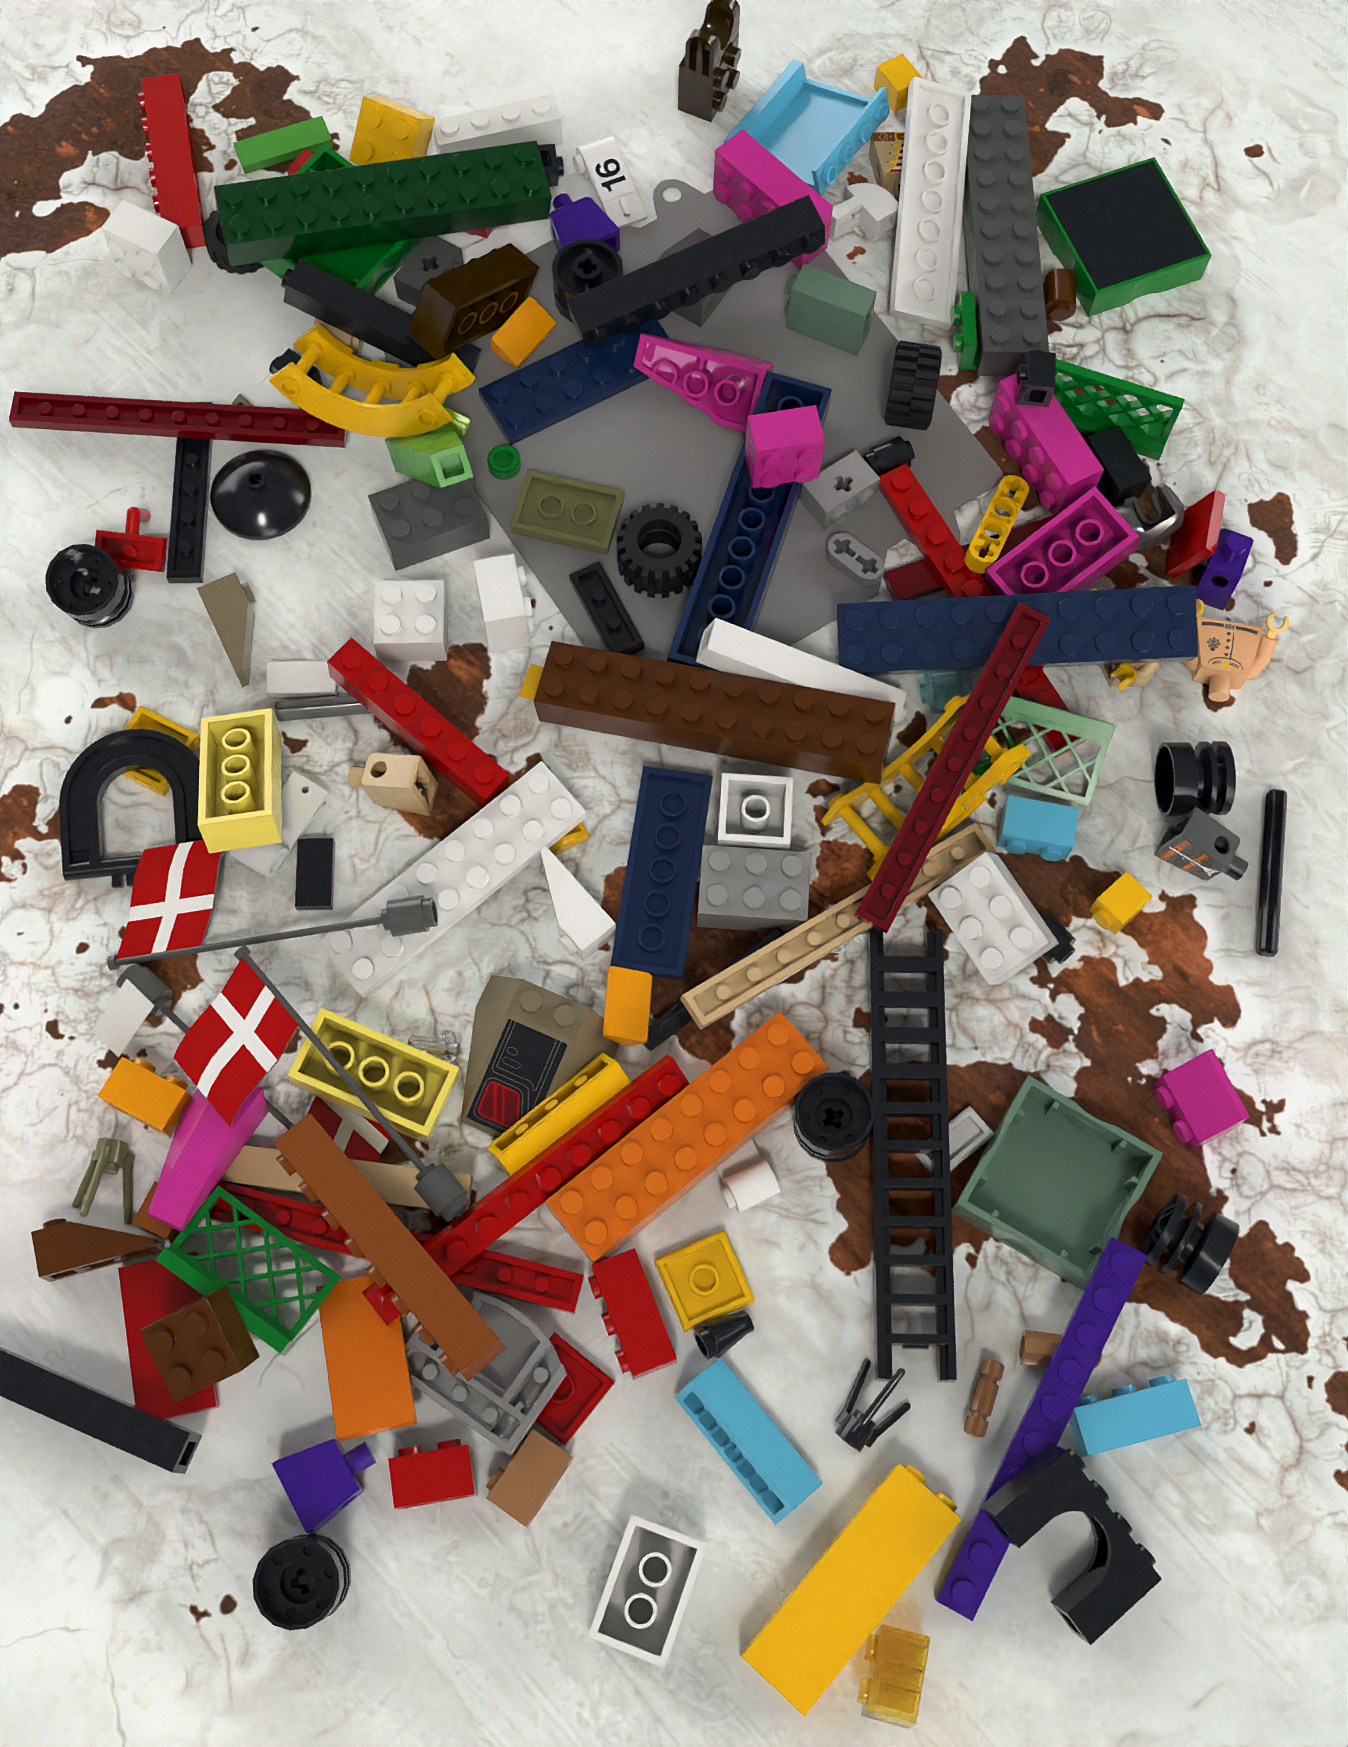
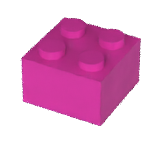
M816 405L748 416L744 454L752 488H773L783 483L795 481L805 483L814 478H819L825 439Z

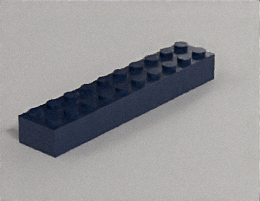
M768 371L753 415L816 405L823 429L829 411L832 389ZM746 436L669 650L667 662L716 670L695 662L703 631L715 618L751 632L755 630L801 494L803 483L795 481L779 484L773 488H752L744 454Z
M1195 585L841 603L837 604L839 666L865 676L983 671L1019 602L1051 618L1025 669L1192 661L1198 657Z

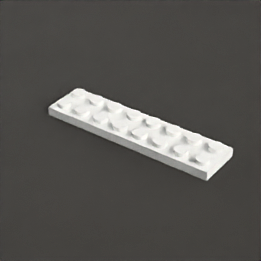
M914 76L909 82L889 316L948 330L952 326V307L955 305L972 93Z
M541 761L341 922L381 917V910L386 908L388 900L424 895L425 898L433 897L435 900L438 926L430 927L428 932L393 937L390 930L385 931L383 924L328 932L317 943L364 999L541 855L540 849L545 845L550 848L587 818L588 814Z

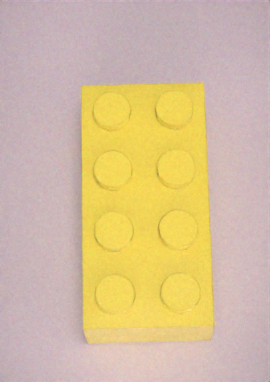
M272 708L201 718L198 827L209 853L282 843L281 735Z
M320 1008L310 1029L396 1131L429 1144L459 1079L460 1067L324 1008ZM306 1037L287 1075L290 1084L379 1123L310 1039Z

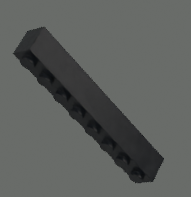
M808 194L566 300L571 319L585 349L591 346L603 345L616 335L635 331L641 324L653 319L665 318L673 310L683 306H692L705 296L712 293H722L737 282L754 279L761 272L769 268L784 266L792 258L804 253L811 254L825 244V225Z

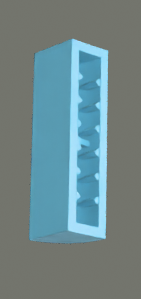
M719 1358L692 1379L674 1397L775 1525L795 1510L823 1484L722 1358Z

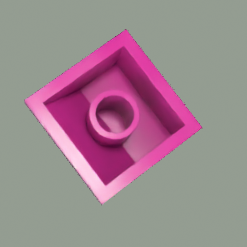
M1213 1049L1168 1072L1154 1084L1156 1088L1155 1097L1159 1105L1164 1110H1168L1174 1121L1173 1130L1176 1137L1181 1143L1187 1145L1189 1151L1228 1134L1250 1117Z

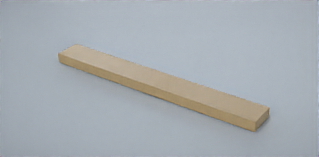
M245 1145L219 1180L231 1184L303 1193L298 1187L303 1182L302 1178L297 1172L291 1176L287 1174L276 1160L281 1155V1152L277 1149ZM349 1159L386 1204L431 1210L414 1190L418 1183L415 1177L420 1172L417 1168ZM452 1172L468 1191L466 1196L470 1200L473 1176ZM468 1206L460 1214L468 1210Z

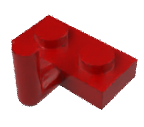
M130 507L127 510L125 533L96 530L95 546L105 551L120 566L148 571H165L167 538L139 535L140 522H148L151 518V514L147 509Z

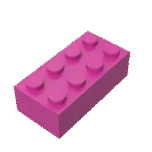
M743 129L715 150L713 194L720 203L726 204L731 208L742 222H747L809 194L825 225V244L811 254H801L792 258L789 262H793L801 269L803 264H808L827 249L833 206Z
M1016 373L999 381L988 416L989 426L995 434H999L1005 443L1007 454L1010 458L1016 460L1022 469L1025 481L1032 485L1038 493L1042 507L1050 511L1052 515L1061 513L1094 486L1097 487L1104 468L1054 395L1049 407L1015 404V397L1019 388Z
M1094 486L986 570V585L995 595L1084 591L1137 550L1139 535Z

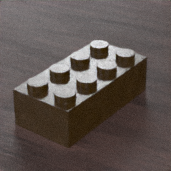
M509 243L498 249L494 248L479 258H472L464 265L451 268L436 278H429L421 287V297L417 308L412 313V323L408 335L435 359H439L500 328L527 299L539 266L512 243Z

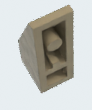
M234 572L198 587L197 590L243 688L249 685L255 618L250 603L256 600L248 583L241 584Z

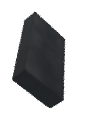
M334 838L297 840L296 910H333Z

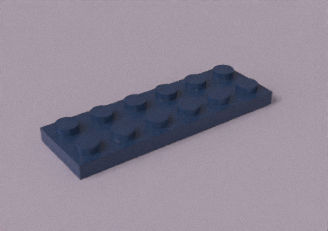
M653 319L641 324L633 332H623L610 338L608 342L600 346H591L585 349L582 340L479 388V397L511 446L649 379L650 377L634 367L640 334L646 333L664 338L669 337L658 320Z
M643 766L610 966L647 972L652 977L683 980L713 782L712 775Z

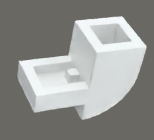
M872 183L850 185L846 187L844 202H838L833 206L829 236L834 240L859 225L869 238L875 242L897 228L899 202L879 185Z

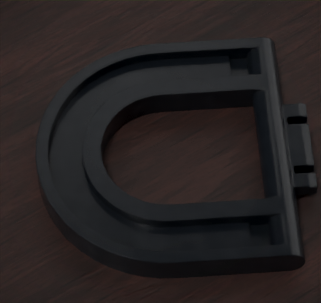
M129 729L100 738L88 746L75 759L63 780L59 797L62 872L65 881L111 876V885L115 889L123 888V876L126 875L127 886L133 887L135 872L142 855L104 859L102 799L104 793L114 779L128 771L150 770L160 774L168 781L173 796L176 844L204 840L198 827L200 760L185 744L162 732L148 729Z

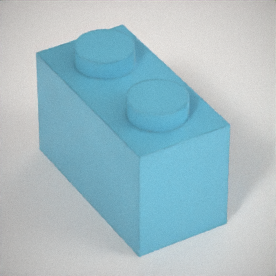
M1008 795L1002 807L996 846L1005 848L1007 852L1012 854H1025L1028 852L1038 854L1041 858L1049 861L1066 860L1074 847L1079 808Z

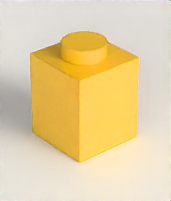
M903 53L878 65L876 70L874 89L878 92L881 87H886L888 103L893 113L905 107L907 108L909 82L914 76L923 78Z
M1126 871L1095 900L1089 910L1093 913V918L1100 927L1110 930L1116 935L1146 907L1153 896Z

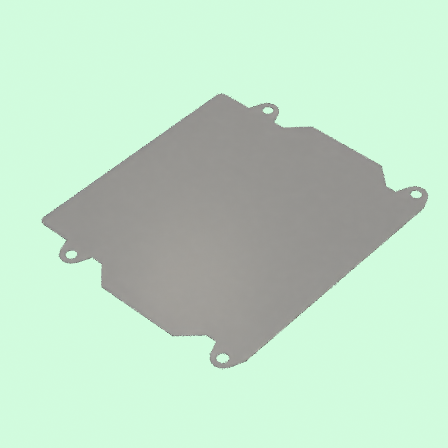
M669 179L661 181L653 192L657 219L641 228L626 226L619 229L620 250L617 253L622 259L623 275L657 261L665 250L698 228L714 236L744 222L738 218L731 208L716 199L713 190L704 194L680 180ZM669 187L677 188L681 192V197L675 202L666 201L663 197L664 190ZM551 240L525 255L539 266L528 296L535 299L557 322V326L518 369L492 353L491 338L500 328L470 342V344L482 349L477 366L473 372L475 379L464 391L460 390L448 395L444 406L470 418V426L466 434L458 436L464 445L474 476L470 478L473 486L583 645L607 651L572 587L569 575L600 562L645 644V649L633 654V656L667 662V656L692 585L689 588L683 585V592L678 595L674 591L670 592L668 598H662V594H655V598L647 597L646 591H643L641 594L635 592L634 584L628 587L624 582V575L620 576L618 571V530H621V523L625 518L630 520L631 512L635 509L639 513L642 512V506L649 504L651 508H656L657 503H664V508H670L671 505L677 506L679 513L685 510L690 514V521L695 520L698 524V532H701L702 560L746 433L718 425L710 419V416L697 407H692L686 403L685 399L649 378L511 445L520 455L521 469L519 473L507 480L497 479L492 476L487 463L489 452L496 446H510V444L479 397L478 389L581 340L574 323L563 317L555 306L552 263L558 252L554 241ZM826 250L807 264L850 281ZM788 262L781 267L774 266L761 272L754 279L735 283L702 327L672 311L665 318L658 320L670 339L742 354L774 363L773 373L832 389L829 411L822 429L825 444L820 472L855 450L863 458V453L868 452L869 448L898 436H901L904 441L908 440L915 454V459L911 460L910 470L959 543L960 531L954 510L997 486L1003 479L1001 468L938 390L936 392L931 424L926 431L886 425L885 411L895 350L899 341L874 310L870 331L857 356L786 328L788 314L784 313V309L790 294L786 293L787 286L792 275L798 276L801 270L793 262ZM384 352L386 362L400 364V368H416ZM527 469L625 491V499L608 555L510 533L509 525ZM879 488L876 499L865 508L860 506L852 511L845 521L838 525L832 524L826 529L819 525L800 502L799 497L754 633L787 646H792L836 620L837 604L867 602L879 594L881 580L873 587H862L831 565L826 557L828 541L838 533H846L853 536L876 553L883 560L884 564L887 549L904 539L915 545ZM663 543L651 544L642 550L647 556L656 559L668 558L677 552L673 547ZM836 547L837 554H840L841 552L847 553L848 548L843 547L842 549H838ZM872 566L862 569L864 574L869 571L874 572V567Z

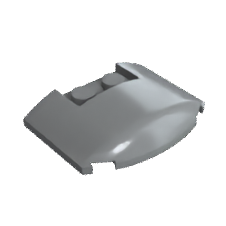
M473 1291V1294L462 1295L498 1336L506 1350L468 1382L460 1371L455 1376H452L438 1358L444 1353L436 1342L428 1346L415 1330L405 1344L411 1384L511 1456L567 1373L564 1365L560 1363L557 1352L550 1340L529 1318L501 1300Z

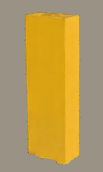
M900 1463L895 1464L739 1654L804 1717L962 1520L954 1513L958 1508L955 1503L940 1491L934 1495L923 1485L927 1480L924 1475L909 1463L905 1468Z

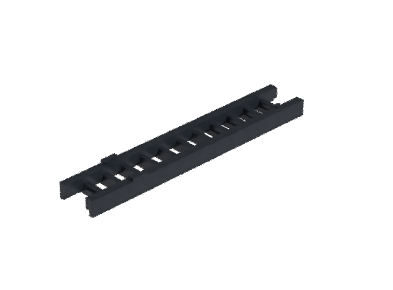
M869 928L867 935L870 1096L874 1102L875 1117L871 1129L875 1381H889L893 1377L892 1346H902V1349L928 1350L929 1346H937L938 1382L953 1383L957 1380L943 929H935L934 932L926 933L925 957L884 956L883 932L877 931L876 928ZM884 973H926V992L884 991ZM885 1008L927 1009V1028L885 1027ZM886 1044H928V1064L886 1063ZM886 1080L929 1081L930 1102H887ZM887 1117L930 1118L931 1140H888ZM888 1153L931 1154L932 1178H888ZM889 1191H932L933 1216H889ZM889 1229H933L934 1255L890 1254ZM890 1267L934 1268L935 1294H891ZM891 1306L935 1307L936 1334L892 1333Z

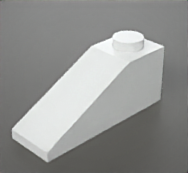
M545 845L540 849L561 936L558 940L569 955L577 954L582 961H585L615 936L616 923Z

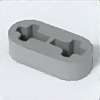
M838 533L830 538L826 557L831 565L862 587H873L880 582L884 571V563L876 553L846 533ZM836 547L838 549L846 547L848 548L847 553L841 552L840 554H837ZM874 567V572L869 571L866 574L862 572L863 568Z

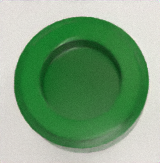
M496 446L487 456L489 472L497 479H511L521 469L519 452L512 446Z

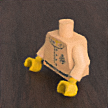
M1197 599L1198 657L1192 661H1183L1185 666L1191 670L1192 680L1196 683L1209 685L1208 698L1212 701H1227L1230 697V689H1241L1246 680L1255 679L1269 664L1278 643L1277 634L1286 630L1289 625L1287 616L1284 617L1283 623L1279 628H1273L1271 620L1275 612L1268 614L1265 619V625L1268 630L1266 634H1262V627L1199 617L1204 611V603L1202 600Z

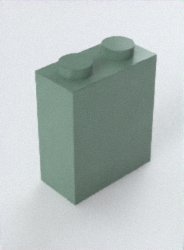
M803 264L798 276L793 274L787 286L786 293L790 294L784 309V313L788 314L786 328L857 356L870 331L877 291Z

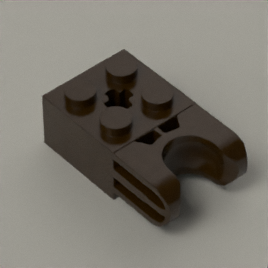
M710 0L706 7L704 22L700 30L694 29L686 41L685 56L679 64L678 110L708 122H712L717 111L722 112L729 90L735 89L740 77V71L737 70V64L741 56V48L738 47L740 5L736 0Z

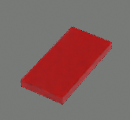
M195 1251L188 1253L191 1256H198V1253ZM157 1260L119 1267L118 1272L135 1406L164 1419L219 1408L216 1383L174 1403L139 1332L140 1329L157 1318L203 1295Z

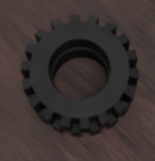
M900 341L895 350L885 411L886 425L924 431L928 429L932 420L941 368L942 351L940 346Z
M657 503L656 508H651L649 504L642 506V512L640 513L636 509L631 512L630 520L625 518L621 523V530H618L617 533L618 571L620 576L624 575V582L628 587L634 584V591L639 594L646 591L647 597L655 598V594H662V598H668L670 592L674 591L678 595L683 592V585L689 588L693 584V577H696L702 555L701 532H698L697 522L695 520L690 521V514L685 510L679 513L677 506L671 505L670 508H664V503ZM663 543L673 547L677 552L668 558L656 559L647 556L642 550L651 544Z

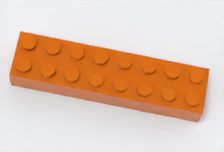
M779 1011L545 1201L548 1210L592 1264L609 1258L716 1170L718 1166L790 1109L795 1104L800 1090L812 1078L828 1073L829 1066Z

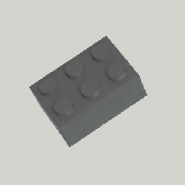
M414 479L368 495L374 520L395 571L490 538L488 519L471 479L442 488Z

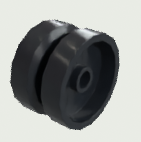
M580 239L564 245L555 255L552 263L555 306L560 314L573 323L566 300L623 276L622 259L614 248L603 241Z

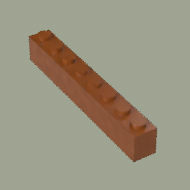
M311 1113L273 1142L281 1152V1155L276 1158L279 1164L289 1176L297 1172L302 1178L303 1182L298 1187L311 1203H314L317 1199L320 1200L326 1208L320 1214L331 1228L336 1231L339 1227H342L347 1233L348 1237L343 1242L354 1256L359 1259L362 1255H365L372 1265L366 1270L380 1288L388 1283L395 1292L390 1297V1300L405 1317L411 1312L419 1323L413 1328L428 1346L436 1342L444 1353L438 1358L452 1376H455L460 1371L469 1382L506 1350L498 1336Z

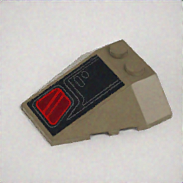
M491 975L475 1008L460 1121L498 1138L602 1052L613 1059L620 1044L602 1036L604 1018L592 1009L524 979Z

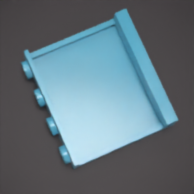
M792 60L723 142L725 143L743 129L821 196L834 183L836 177L845 166L853 160L855 154L864 143L869 141L879 125L887 119L890 113V105L888 103L886 87H881L873 98H868L806 79L803 62Z

